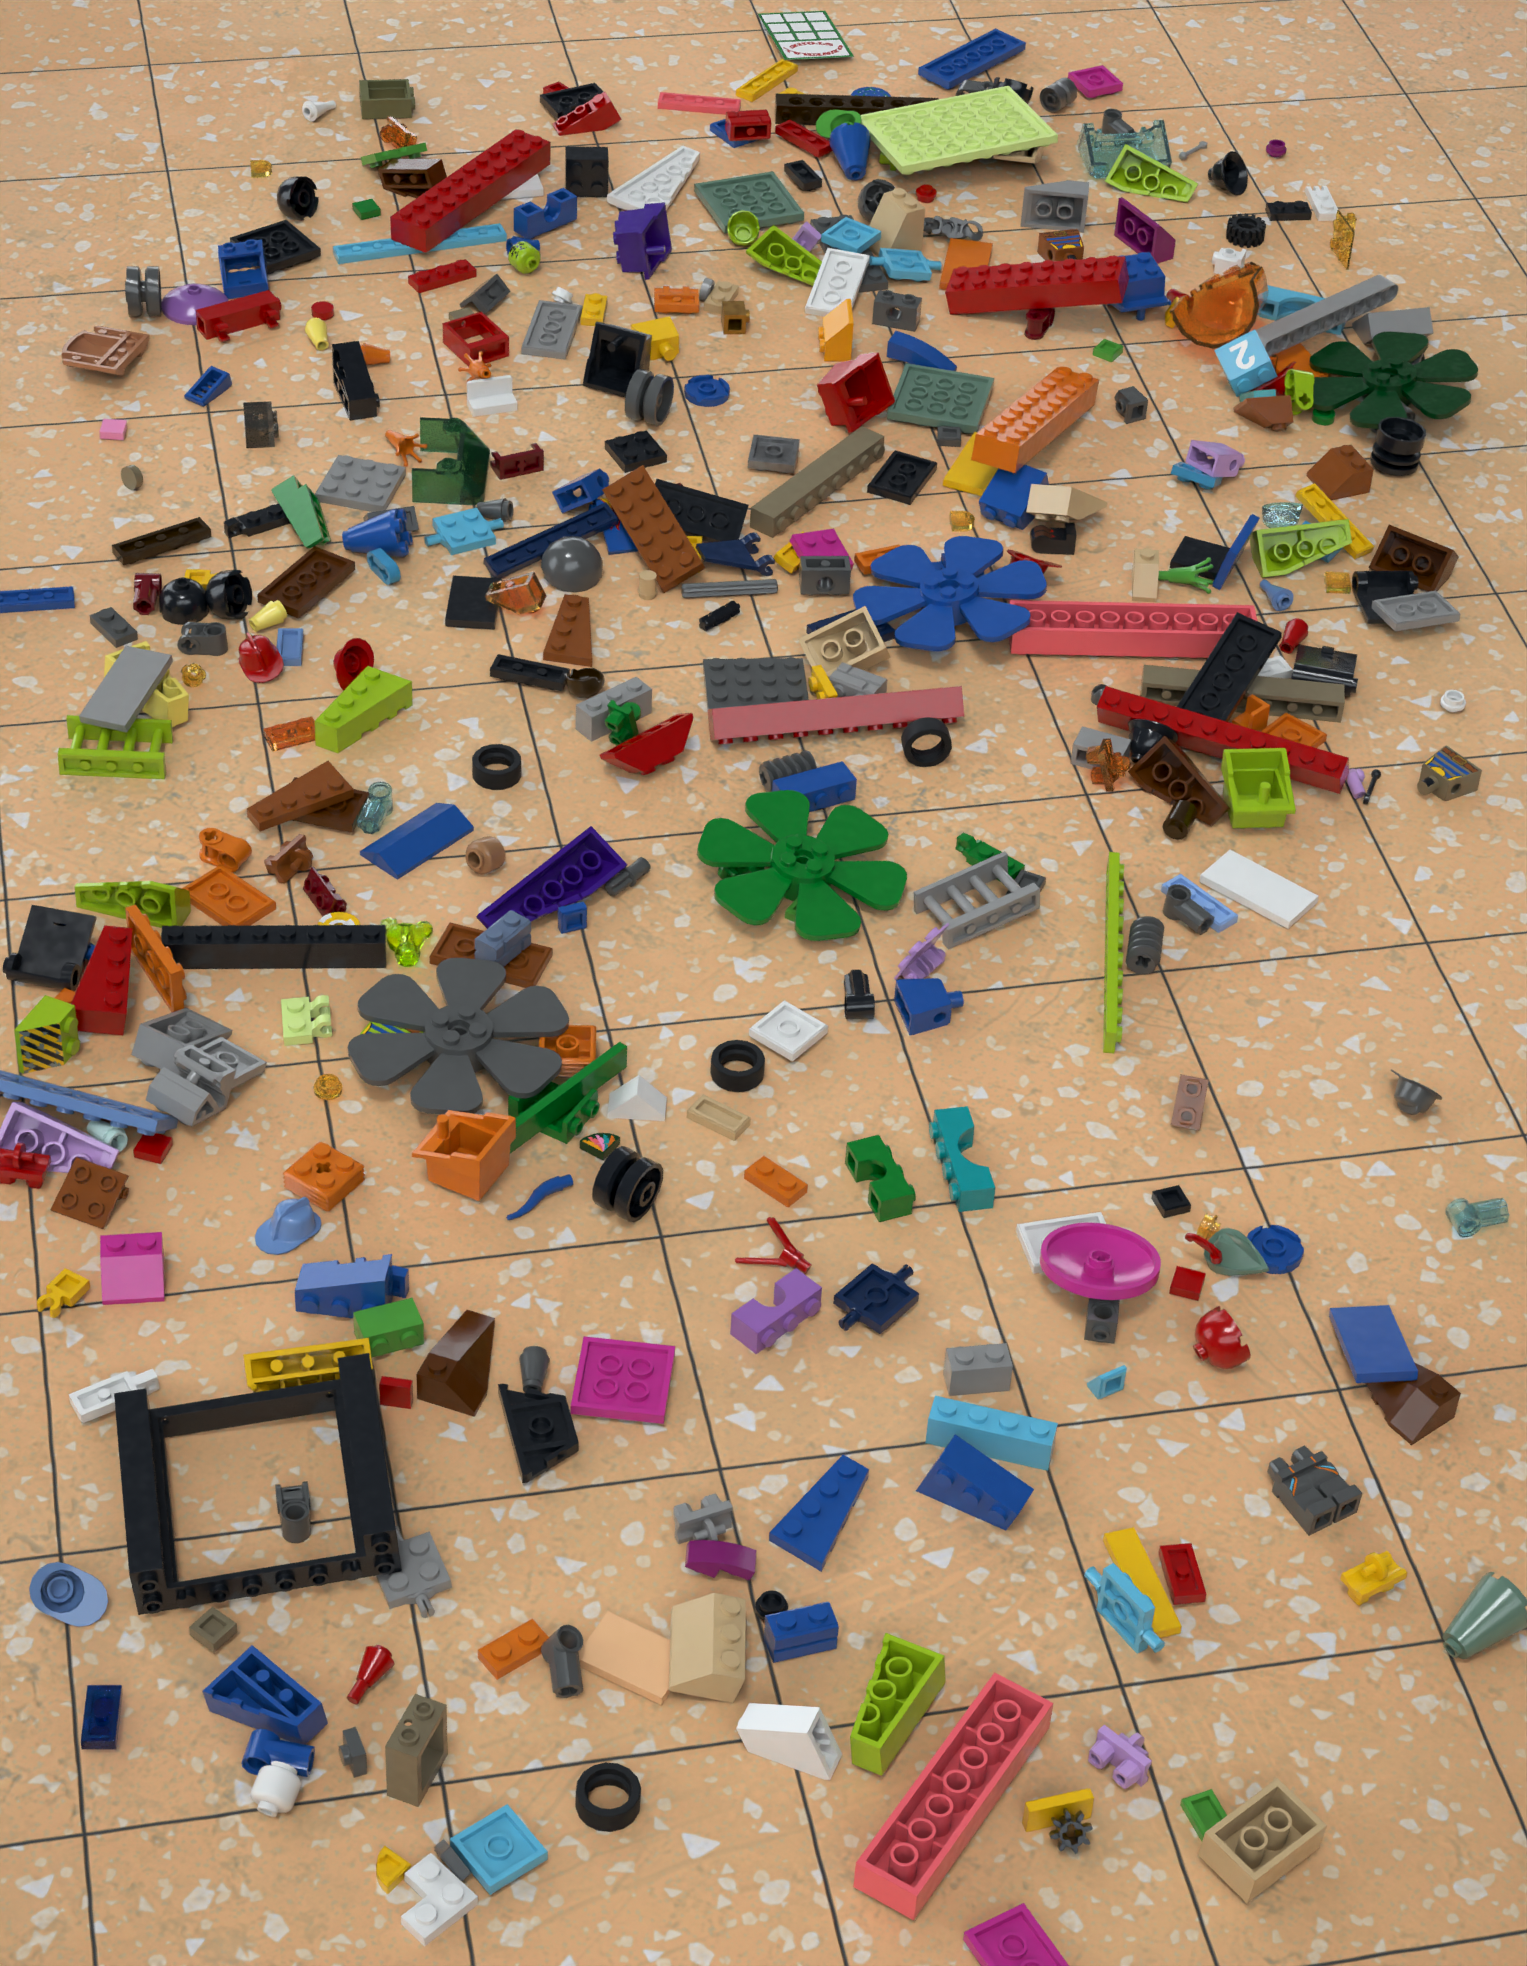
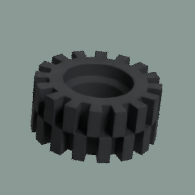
M1241 213L1237 216L1233 215L1228 220L1226 239H1228L1229 243L1233 242L1235 246L1239 244L1241 248L1243 246H1247V248L1260 246L1264 241L1265 221L1261 220L1260 217L1255 218L1256 215L1253 214L1252 216H1248L1247 213L1244 216Z

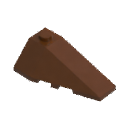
M466 1310L428 1353L416 1374L417 1399L475 1417L487 1396L495 1318L470 1310Z

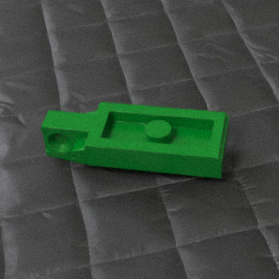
M962 833L957 837L955 849L961 852L966 857V862L972 866L1002 853L981 840H975L973 836ZM1008 856V874L1015 880L1019 872L1025 870V865Z

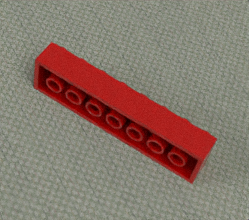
M1115 255L1107 258L1089 257L1080 260H1046L1038 263L1023 262L1011 265L1004 263L997 266L981 265L969 268L961 266L953 269L945 294L950 315L1116 304L1123 302L1129 282V275L1125 256L1118 257Z

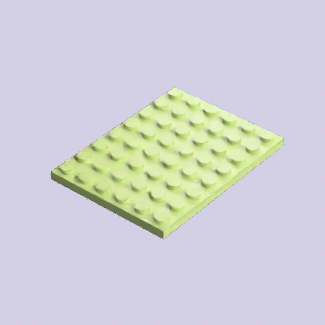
M1010 86L861 115V124L869 130L872 142L901 174L906 175L920 170L929 171L935 167H949L955 163H969L974 159H988L994 155H1008L1014 151H1027L1033 147H1047L1050 144L1058 143V134Z

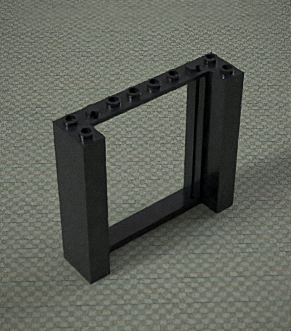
M369 1353L337 1358L340 1379L167 1407L150 1409L146 1388L114 1393L128 1566L138 1615L154 1614L178 1608H190L214 1602L220 1603L244 1597H256L280 1591L287 1592L292 1589L322 1586L328 1583L347 1580L353 1581L359 1578L388 1575L402 1571ZM336 1411L356 1553L179 1582L165 1438Z

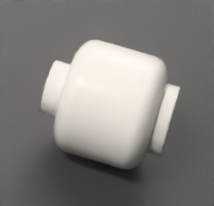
M278 1761L261 1767L251 1790V1798L258 1804L257 1810L267 1816L276 1817L277 1813H286L292 1810L301 1788V1780L297 1776L298 1771L295 1768Z

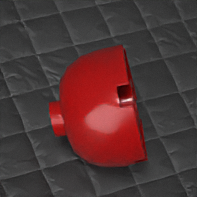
M1217 1306L1200 1318L1194 1334L1197 1344L1193 1345V1348L1202 1362L1207 1359L1212 1366L1229 1369L1241 1365L1250 1359L1249 1347L1247 1344L1241 1346L1240 1337L1242 1333L1225 1309L1221 1310L1220 1306Z

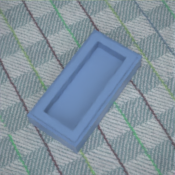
M278 628L277 649L283 659L284 666H301L304 637L302 628Z

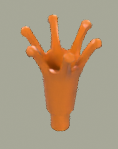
M482 351L478 353V360L471 359L467 353L464 354V357L469 360L470 365L468 368L460 367L458 371L470 373L471 377L467 381L476 378L485 379L491 376L489 368L492 365L491 363L486 365L483 362Z
M392 430L386 431L385 437L396 448L397 452L395 455L399 456L401 454L404 466H408L406 455L409 454L419 463L422 462V459L413 451L414 447L427 448V444L414 442L413 439L419 437L418 433L414 436H405Z

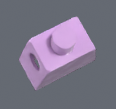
M1191 440L1185 462L1212 477H1234L1238 474L1239 467L1244 465L1245 458L1242 453L1225 444Z

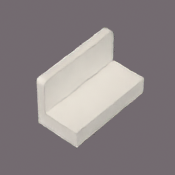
M511 375L467 381V406L473 417L517 411V401L512 393Z

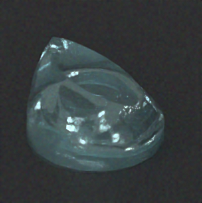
M1279 502L1263 505V523L1269 528L1297 525L1303 504Z

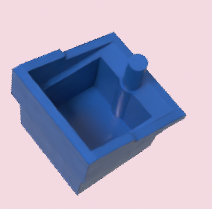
M1140 252L1125 256L1129 282L1123 302L1107 305H1113L1120 312L1137 310L1136 319L1139 321L1145 319L1147 308L1171 305V301L1165 296L1166 276L1151 253Z

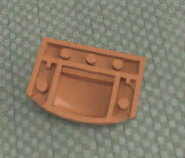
M95 326V333L84 330L71 337L65 343L62 349V363L69 367L122 376L124 375V369L136 357H142L148 345L150 335Z

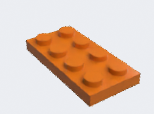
M136 904L126 907L127 928H133L131 953L170 1011L175 1012L183 1009L184 1000L187 999L182 985V980L185 979L182 965L180 963L176 964L170 948L163 945L159 932L152 929L148 916L145 913L142 914Z

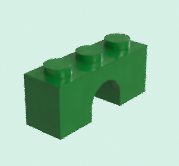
M875 1135L847 1142L845 1164L855 1182L873 1180L869 1183L868 1204L877 1220L883 1222L912 1214L913 1201L916 1200L915 1190L905 1180L902 1167L895 1163L890 1147L884 1144L881 1137Z

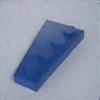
M842 1455L769 1532V1541L822 1572L826 1564V1558L829 1552H832L841 1528L844 1527L851 1508L854 1507L868 1479L869 1469Z

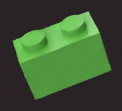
M413 1298L353 1312L354 1334L356 1339L369 1338L371 1357L382 1356L387 1353L424 1344V1323Z

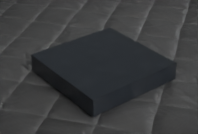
M1185 536L1171 559L1170 568L1193 566L1210 557L1211 562L1199 568L1209 566L1210 564L1214 567L1199 573L1198 576L1214 580L1230 548Z

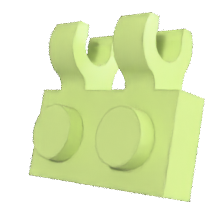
M318 996L312 1002L309 1001V997L281 999L284 1046L313 1043V1037L327 1038L332 1036V1026H329L331 1025L330 1007H324L330 1006L329 996Z

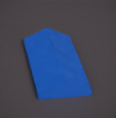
M435 803L362 849L360 856L398 880L474 831V826L455 804Z

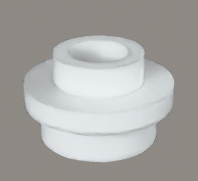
M557 287L556 291L553 290L554 301L572 304V293L561 287Z
M1448 690L1441 697L1440 704L1449 712H1457L1465 708L1466 701L1462 692Z

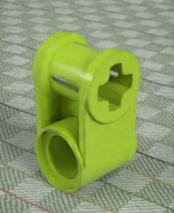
M1289 369L1286 373L1284 381L1285 395H1291L1293 415H1298L1303 410H1308L1313 406V385L1315 379L1312 372Z

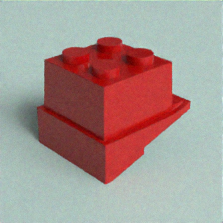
M878 352L860 354L855 360L836 363L817 384L818 393L822 398L831 426L846 425L848 433L854 432L895 402Z

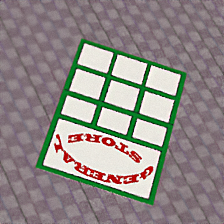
M826 11L758 14L785 60L854 57Z

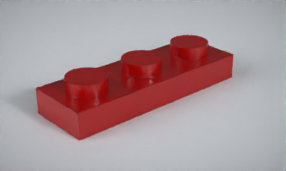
M792 120L775 126V134L806 150L815 157L819 158L832 152L830 141Z
M466 259L457 260L454 263L439 265L433 269L408 275V284L418 293H423L477 277V269Z

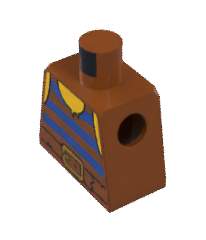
M1078 229L1039 233L1037 252L1045 261L1083 259L1084 245Z

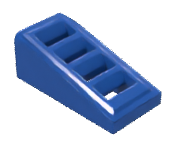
M210 366L184 395L185 399L204 407L232 385L230 374Z

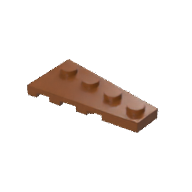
M564 595L543 651V660L592 667L588 597Z
M326 761L248 807L247 817L259 831H263L353 798L354 789L329 761Z

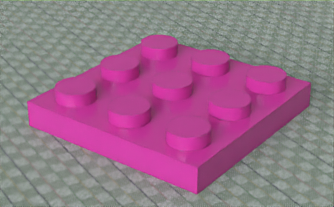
M584 1336L571 1401V1414L664 1424L675 1358V1346Z

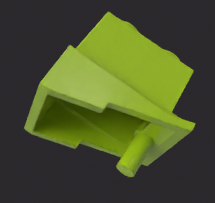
M1286 748L1224 749L1221 764L1224 778L1223 799L1230 807V810L1227 812L1232 828L1284 827L1286 815L1295 814L1296 812Z

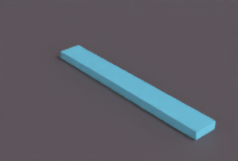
M500 223L462 228L428 252L507 241V234ZM391 238L333 246V254L338 264L424 253L393 241Z

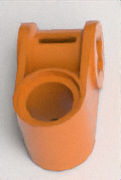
M206 828L199 833V841L202 844L199 857L205 863L215 866L222 865L229 871L236 872L252 853L251 846L246 840L224 833L219 829Z

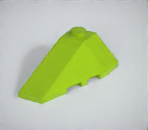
M1127 144L1123 147L1105 179L1106 183L1123 192L1186 203L1189 202L1198 186V183Z
M775 225L770 227L746 250V254L762 266L812 286L822 264L821 260Z
M1349 519L1260 529L1254 531L1250 537L1252 559L1262 578L1287 575L1352 543Z
M154 881L77 883L74 886L77 908L126 919L125 908L136 904L141 913H145L148 916L150 925L162 928V926H182L191 912L190 892L188 890Z

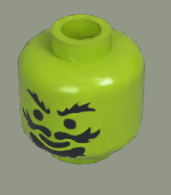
M520 241L511 247L508 260L519 272L528 274L539 266L541 255L530 243Z

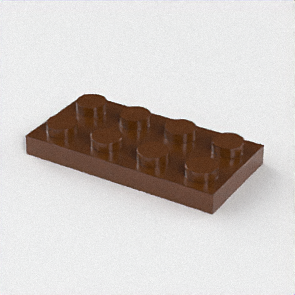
M314 546L257 594L258 603L266 605L270 601L278 600L282 603L288 615L299 619L355 570V562Z

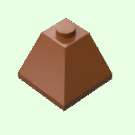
M1291 395L1246 398L1233 407L1234 412L1263 428H1273V431L1286 430V427L1294 422Z

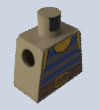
M1446 745L1423 763L1417 788L1422 795L1433 793L1441 800L1449 801L1477 791L1482 770Z

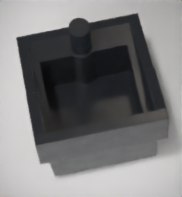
M597 321L595 323L589 358L586 363L583 386L626 398L629 382L636 370L644 369L649 371L652 335Z

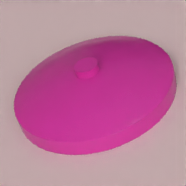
M1075 1223L1060 1227L1045 1237L1040 1251L1041 1268L1051 1281L1069 1292L1093 1299L1122 1300L1142 1295L1155 1286L1161 1267L1160 1256L1149 1241L1130 1230L1103 1223Z

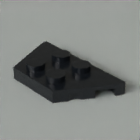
M498 1384V1394L522 1483L531 1481L579 1451V1442L566 1396L554 1393L544 1394L538 1390L528 1388L525 1393L508 1390V1384Z

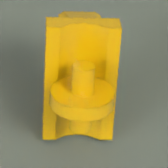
M1388 1551L1381 1554L1373 1552L1366 1555L1365 1562L1343 1572L1340 1580L1348 1587L1347 1594L1357 1605H1362L1369 1600V1597L1379 1592L1385 1593L1393 1589L1394 1584L1406 1579L1408 1572L1395 1563Z

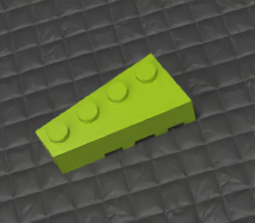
M367 666L314 721L316 746L339 753L360 740L364 732H372L377 729L379 723L384 719L391 720L397 716L398 710L402 708L408 709L413 706L412 681Z
M888 1633L884 1635L883 1647L877 1656L872 1679H869L864 1702L861 1703L850 1735L852 1764L881 1776L946 1683L944 1655Z

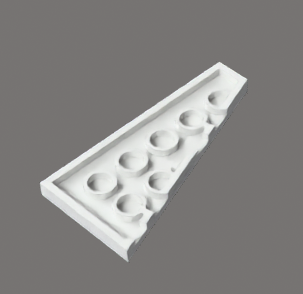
M681 146L607 194V202L627 211L642 209L645 204L665 202L667 211L700 160V152L686 146Z

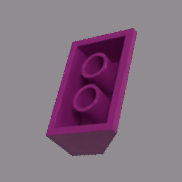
M1123 197L1119 198L1114 236L1136 253L1150 252L1157 264L1173 259L1176 240L1164 228Z

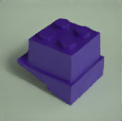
M665 202L645 204L642 209L619 212L618 220L615 221L613 241L614 245H618L619 251H616L617 264H621L622 272H644L645 280H649L659 264L665 262L671 253L672 244Z

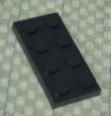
M656 478L655 485L686 536H702V540L706 542L739 540L748 504Z

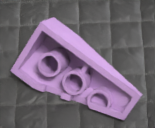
M23 1102L11 1103L0 1128V1148L14 1150L19 1142L26 1145V1152L50 1155L51 1163L47 1170L49 1172L68 1173L76 1157L112 1169L120 1150Z

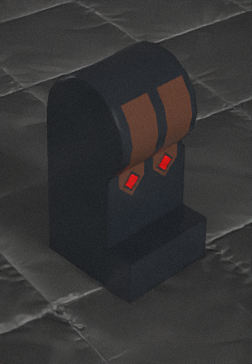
M1065 523L1064 528H1048L1038 525L1030 531L1031 546L1036 553L1074 555L1077 536L1075 523Z

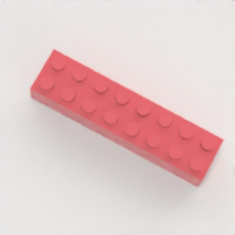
M994 1672L857 1860L853 1887L914 1920L1050 1728L1053 1703Z

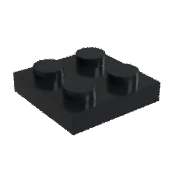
M647 430L638 431L626 436H618L605 441V450L624 473L634 471L642 465L646 468L667 462V454Z

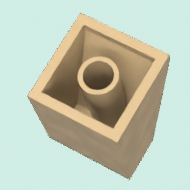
M897 188L883 194L870 222V227L881 231V239L869 247L877 257H879L880 248L918 250L922 252L925 207L903 188Z

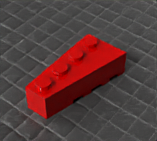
M104 925L71 1002L72 1005H75L78 1031L124 1035L133 928Z

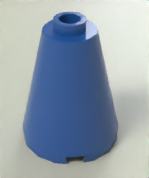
M855 122L854 125L841 124L830 134V147L845 176L850 180H859L865 176L871 142L869 130L864 125Z

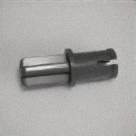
M640 857L630 866L625 867L605 884L607 893L610 896L617 895L628 886H634L636 880L650 872L651 866L645 858Z

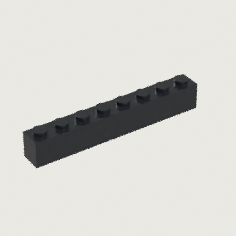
M386 925L162 926V943L165 947L168 946L170 948L176 964L180 963L183 969L386 968Z

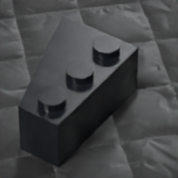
M359 341L332 344L333 384L349 420L377 417V407H380L378 393L374 392L373 382L370 379Z

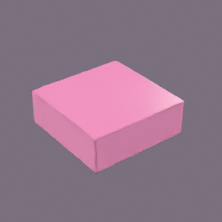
M103 419L99 431L100 439L124 440L127 420Z

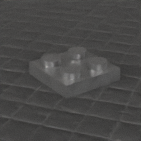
M753 435L748 468L758 471L769 470L780 473H794L800 439Z

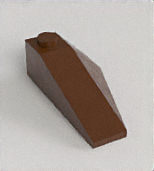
M1166 736L1128 771L1145 791L1171 805H1174L1179 800L1191 802L1197 809L1196 818L1211 827L1230 810V807L1176 742Z
M1415 1363L1418 1369L1417 1380L1365 1383L1372 1393L1371 1398L1375 1405H1380L1385 1413L1384 1419L1389 1427L1410 1445L1415 1444L1455 1418L1461 1395L1456 1388L1439 1374Z

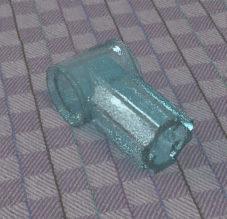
M375 782L368 789L369 797L357 820V826L364 833L373 835L375 832L380 831L386 816L393 811L392 787L386 782Z
M1459 1198L1452 1201L1445 1209L1446 1216L1460 1237H1470L1476 1234L1481 1227L1506 1223L1509 1219L1508 1205L1504 1198H1495L1475 1203H1469L1467 1199Z

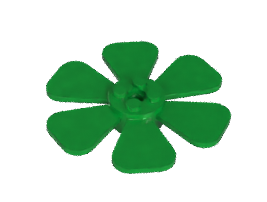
M794 790L752 794L746 800L745 812L776 842L775 845L726 818L712 819L705 825L697 848V856L704 864L712 867H769V869L725 878L715 885V900L747 924L763 925L768 923L784 898L795 901L797 898L794 925L796 932L801 937L811 941L848 938L859 932L861 918L830 887L831 884L877 910H893L901 901L907 881V872L901 865L892 861H835V859L879 850L887 844L889 835L887 829L856 806L840 805L835 807L817 837L814 838L806 836L810 804L805 795Z

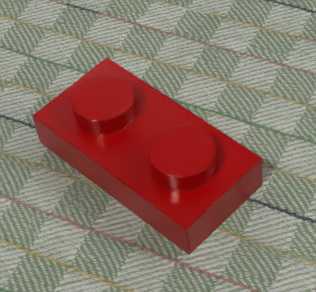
M1192 1543L1160 1546L1159 1557L1173 1605L1205 1602L1206 1590Z

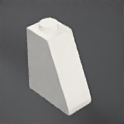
M749 1703L743 1716L738 1721L736 1729L748 1752L815 1777L830 1780L842 1756V1752L820 1707Z

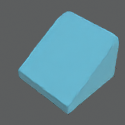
M1123 1365L1094 1378L1087 1383V1387L1097 1399H1102L1123 1390L1127 1371L1126 1366Z

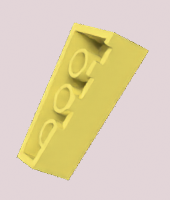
M147 641L131 646L150 650V645ZM123 649L105 655L104 678ZM168 669L142 710L153 719L172 720V727L188 721L189 694L176 678H172L169 675L170 670Z

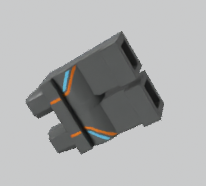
M1304 1445L1292 1453L1291 1461L1293 1465L1289 1466L1283 1458L1279 1457L1269 1463L1267 1473L1274 1481L1272 1493L1277 1498H1280L1283 1505L1308 1536L1330 1526L1332 1521L1336 1523L1357 1513L1362 1492L1355 1484L1349 1486L1344 1481L1335 1466L1327 1461L1328 1457L1323 1451L1313 1454Z

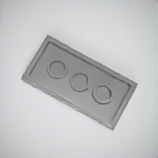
M539 300L522 344L521 354L566 360L581 318L583 306Z
M125 646L79 715L81 723L128 732L173 663L172 655Z

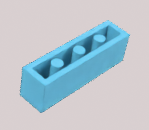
M935 1396L928 1417L925 1443L946 1447L956 1434L989 1458L1048 1471L1054 1450L1058 1423Z

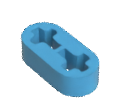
M378 548L367 553V562L370 569L386 585L400 581L401 574L398 565L383 549Z

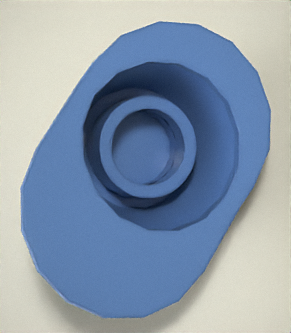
M308 1198L283 1200L276 1206L273 1216L257 1229L255 1234L256 1245L267 1254L279 1255L288 1253L320 1230L321 1219L313 1212Z
M54 1562L41 1567L32 1577L29 1587L30 1598L36 1608L62 1622L77 1627L88 1626L98 1621L105 1613L108 1604L107 1590L100 1580L66 1563Z

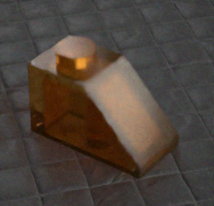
M535 572L493 582L485 595L488 601L518 615L527 612L532 614L539 611L547 596Z

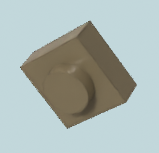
M211 1607L189 1627L191 1637L215 1652L237 1633V1623L214 1607Z

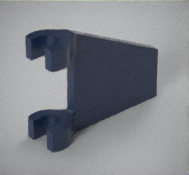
M755 532L747 534L740 540L696 544V549L704 562L754 570L764 576H771L773 574L771 567L767 566L775 564L772 555H764L757 561H754L750 555L758 553L759 550L756 544H752L761 540Z

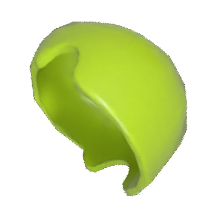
M741 210L735 212L727 224L729 239L738 246L753 244L758 238L760 231L758 218L750 211Z

